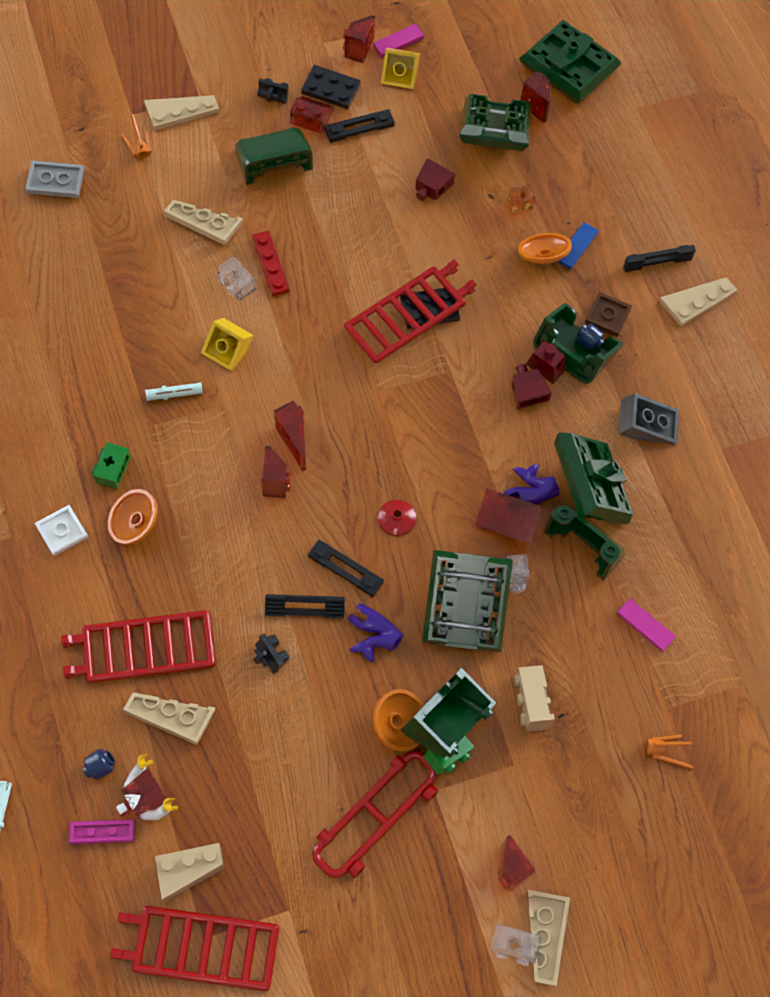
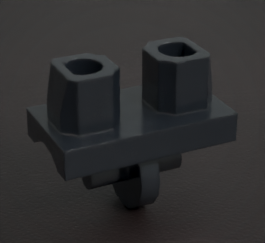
M269 78L265 80L259 79L257 96L267 98V102L270 103L272 100L287 103L289 91L287 83L282 82L278 84Z
M265 634L259 636V641L255 644L256 649L254 652L257 656L253 661L255 664L262 663L264 667L269 666L272 673L275 674L287 663L289 655L284 650L277 653L274 649L279 645L276 635L267 637Z

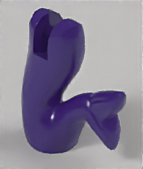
M538 464L532 465L528 469L521 467L513 468L514 472L533 488L514 487L506 490L503 493L505 500L520 496V499L507 504L509 511L528 508L558 496L559 488L553 476L537 478Z
M359 603L356 608L361 613L367 615L368 618L363 623L358 617L351 614L348 620L357 629L378 633L379 635L369 637L365 641H361L349 648V650L354 653H363L368 661L374 662L375 647H381L392 652L400 644L404 635L384 616L370 607Z

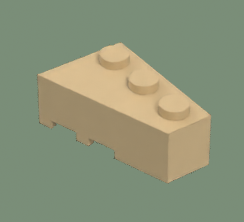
M543 665L520 667L517 673L514 674L515 687L518 686L519 688L517 704L522 708L520 724L524 726L525 732L549 730L555 718L554 714H550L549 710L551 700L550 697L547 698V682Z
M219 843L155 856L161 899L164 903L224 869Z

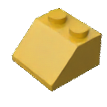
M386 48L381 84L414 89L420 53Z
M225 318L215 320L210 328L201 354L232 371L247 352L254 335Z

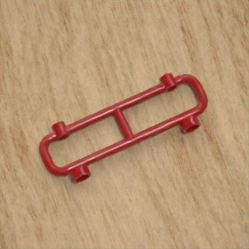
M414 750L406 753L402 758L399 755L394 757L390 762L393 767L329 831L323 829L316 838L319 842L313 848L312 857L315 864L327 876L340 878L349 873L353 878H356L366 867L360 859L420 797L427 803L435 797L439 790L433 784L437 780L438 775L423 758L425 754ZM418 759L430 771V776L387 819L370 801L406 767L410 760ZM365 808L381 826L339 869H332L321 858V851Z

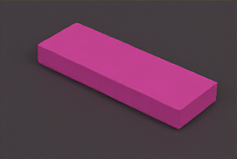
M413 24L374 42L373 48L383 58L385 57L386 48L401 50L424 39V34L416 24Z
M630 598L617 612L618 616L661 652L676 637Z
M135 820L70 822V845L134 842Z

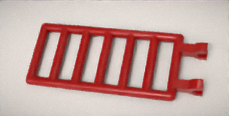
M453 259L441 270L434 266L347 321L344 324V328L373 363H379L465 306L466 301L464 297L476 291L474 287L477 284L471 279L465 286L456 290L449 283L446 277L458 272L456 267L459 264ZM434 275L457 302L448 307L425 280ZM419 284L443 312L434 317L411 289ZM405 293L428 321L420 326L396 298ZM391 303L414 331L405 335L382 307ZM376 312L399 338V341L391 345L368 317ZM362 322L385 350L376 355L353 326Z
M208 610L85 625L82 627V634L61 635L63 648L83 644L84 665L63 666L65 678L85 675L87 683L211 668L216 664L211 617ZM203 619L207 660L195 661L191 620ZM183 621L187 663L175 664L171 622ZM163 624L167 665L155 667L151 625ZM143 626L146 668L134 669L131 627ZM123 629L126 670L114 672L110 630ZM102 631L106 673L93 675L90 633Z
M144 906L142 915L119 912L117 919L119 923L139 925L135 951L112 948L110 957L112 959L133 961L132 972L251 990H270L279 925L154 906ZM150 915L163 917L154 966L141 964ZM172 918L184 920L176 969L163 968ZM193 921L206 923L198 972L184 971ZM214 924L227 926L219 975L206 974ZM236 927L249 929L241 979L228 977ZM257 930L270 932L262 982L249 980Z

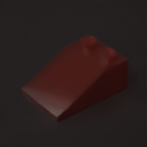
M293 400L274 410V423L277 432L301 470L305 471V421L303 419L305 414L301 406H297Z
M487 488L475 525L530 543L542 505Z

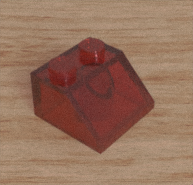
M374 15L351 22L348 29L344 30L343 39H345L343 50L345 51V58L364 63L375 38Z
M537 70L524 81L520 100L528 101L532 107V114L543 123L547 121L551 103L550 80Z
M304 96L298 97L290 110V123L322 134L325 125H327L334 111V106Z
M266 446L261 479L263 496L286 498V492H290L291 488L290 472H287V465L270 446Z
M509 835L501 847L498 876L500 878H498V881L505 890L508 888L511 892L528 880L536 870L511 835Z

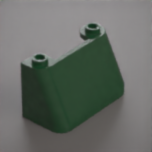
M292 127L287 130L241 139L235 144V152L246 185L253 184L254 178L257 175L259 177L263 176V170L289 164H295L296 168H299L300 165L304 168V171L313 170V154L310 145L299 128Z
M564 303L544 318L534 337L533 345L535 349L544 341L555 345L556 349L565 356V371L582 383L588 384L599 375L619 352L623 343L614 337H608L598 349L587 350L577 342L578 336L576 334L581 328L574 324L577 317L576 312L571 306Z
M565 505L557 507L551 513L544 533L550 538L556 534H561L565 538L570 531L599 554L595 560V563L599 566L596 575L604 581L622 561L625 555L624 548L588 518L579 516L575 508Z
M461 668L402 727L401 731L410 739L439 756L451 758L459 750L456 746L482 718L486 720L494 712L492 707L496 702Z

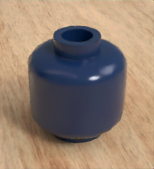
M592 323L584 324L576 334L578 336L577 342L589 351L594 348L598 349L604 342L602 339L603 331Z
M97 749L85 757L83 771L88 778L92 777L95 780H100L113 772L116 762L110 751Z

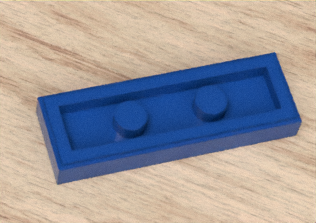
M583 222L571 238L572 249L570 253L557 262L571 270L597 236L599 230Z

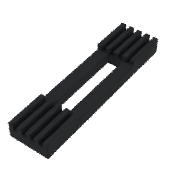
M387 109L325 125V131L331 143L360 133L394 127L395 122L390 110ZM371 120L375 121V123L344 130V127L356 125Z
M683 245L678 248L629 255L626 257L623 268L625 272L641 270L644 266L675 261V263L690 261L696 249L694 245Z
M320 539L308 554L309 558L335 572L371 597H374L384 583V579ZM330 557L337 558L363 575L361 580L330 562Z
M265 595V616L299 615L344 618L345 597ZM285 602L325 604V609L285 608Z

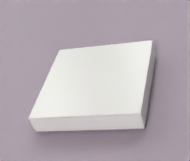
M70 505L35 523L53 556L89 538Z

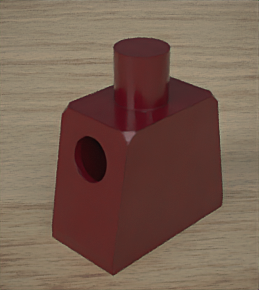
M427 158L416 178L415 189L418 191L416 197L420 201H424L427 196L437 200L453 186L455 173Z
M544 341L533 352L526 365L533 370L538 369L546 380L554 384L565 371V356L556 349L555 345Z
M526 364L518 365L515 368L517 374L513 376L511 382L516 410L550 401L552 391L539 370L528 371Z

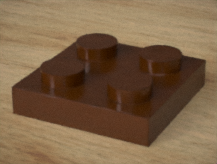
M599 292L585 320V324L592 323L600 330L618 337L632 305Z

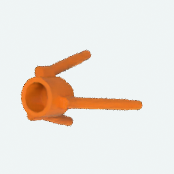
M131 113L130 117L137 138L134 148L123 133L121 137L132 151L133 157L145 159L152 152L149 131H146L145 143L140 138L134 115Z
M681 734L647 739V755H652V759L693 769L692 765L660 755L665 753V747L691 746L692 742H665L681 739L683 737Z

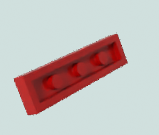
M269 230L252 234V240L272 297L289 293V286Z

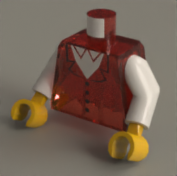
M148 754L138 757L137 764L124 783L122 792L127 800L116 806L121 817L133 811L138 819L160 820L170 811L178 810V806H171L175 798L166 799L149 768L146 769L147 766L153 764V760L145 762V757Z

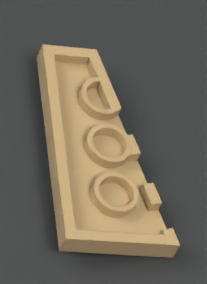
M214 95L144 100L155 131L220 113Z
M173 200L164 210L165 217L223 245L230 240L243 224V218L237 217L235 219L229 217V214L221 213L220 215L212 213L210 209L206 208L197 209L195 205Z
M726 277L660 297L659 302L682 327L732 297L738 290Z
M134 692L123 708V713L195 745H198L216 711L215 707H200L198 704L179 703L177 700L170 699L168 701L159 699V697Z
M528 890L535 983L557 987L570 898Z

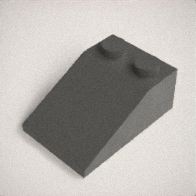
M634 393L621 400L618 434L636 440L675 445L677 444L679 410Z

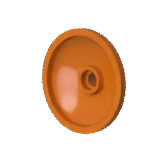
M541 233L524 239L518 246V253L520 257L530 263L547 265L565 258L572 249V243L568 237L561 234Z
M134 489L123 494L115 502L108 517V531L116 542L123 545H132L141 541L150 533L158 513L157 502L153 495L143 489Z
M396 689L385 693L376 703L373 713L375 732L380 741L394 751H409L419 745V743L410 739L401 731L402 727L424 706L415 694L408 690Z

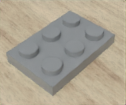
M32 160L25 188L26 193L79 198L85 172L84 165Z

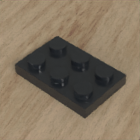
M313 65L301 89V94L349 109L360 87L361 80Z
M445 288L433 289L448 307L456 303V300ZM425 291L414 292L434 317L443 312ZM406 294L400 296L402 306L420 326L428 321ZM459 310L438 324L460 321ZM405 320L407 329H412V327Z

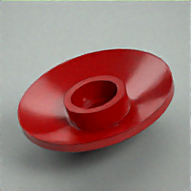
M391 500L380 508L378 522L386 533L393 536H401L409 533L415 526L416 513L409 503L403 500ZM395 513H400L401 516H400V517H395L394 514H395Z

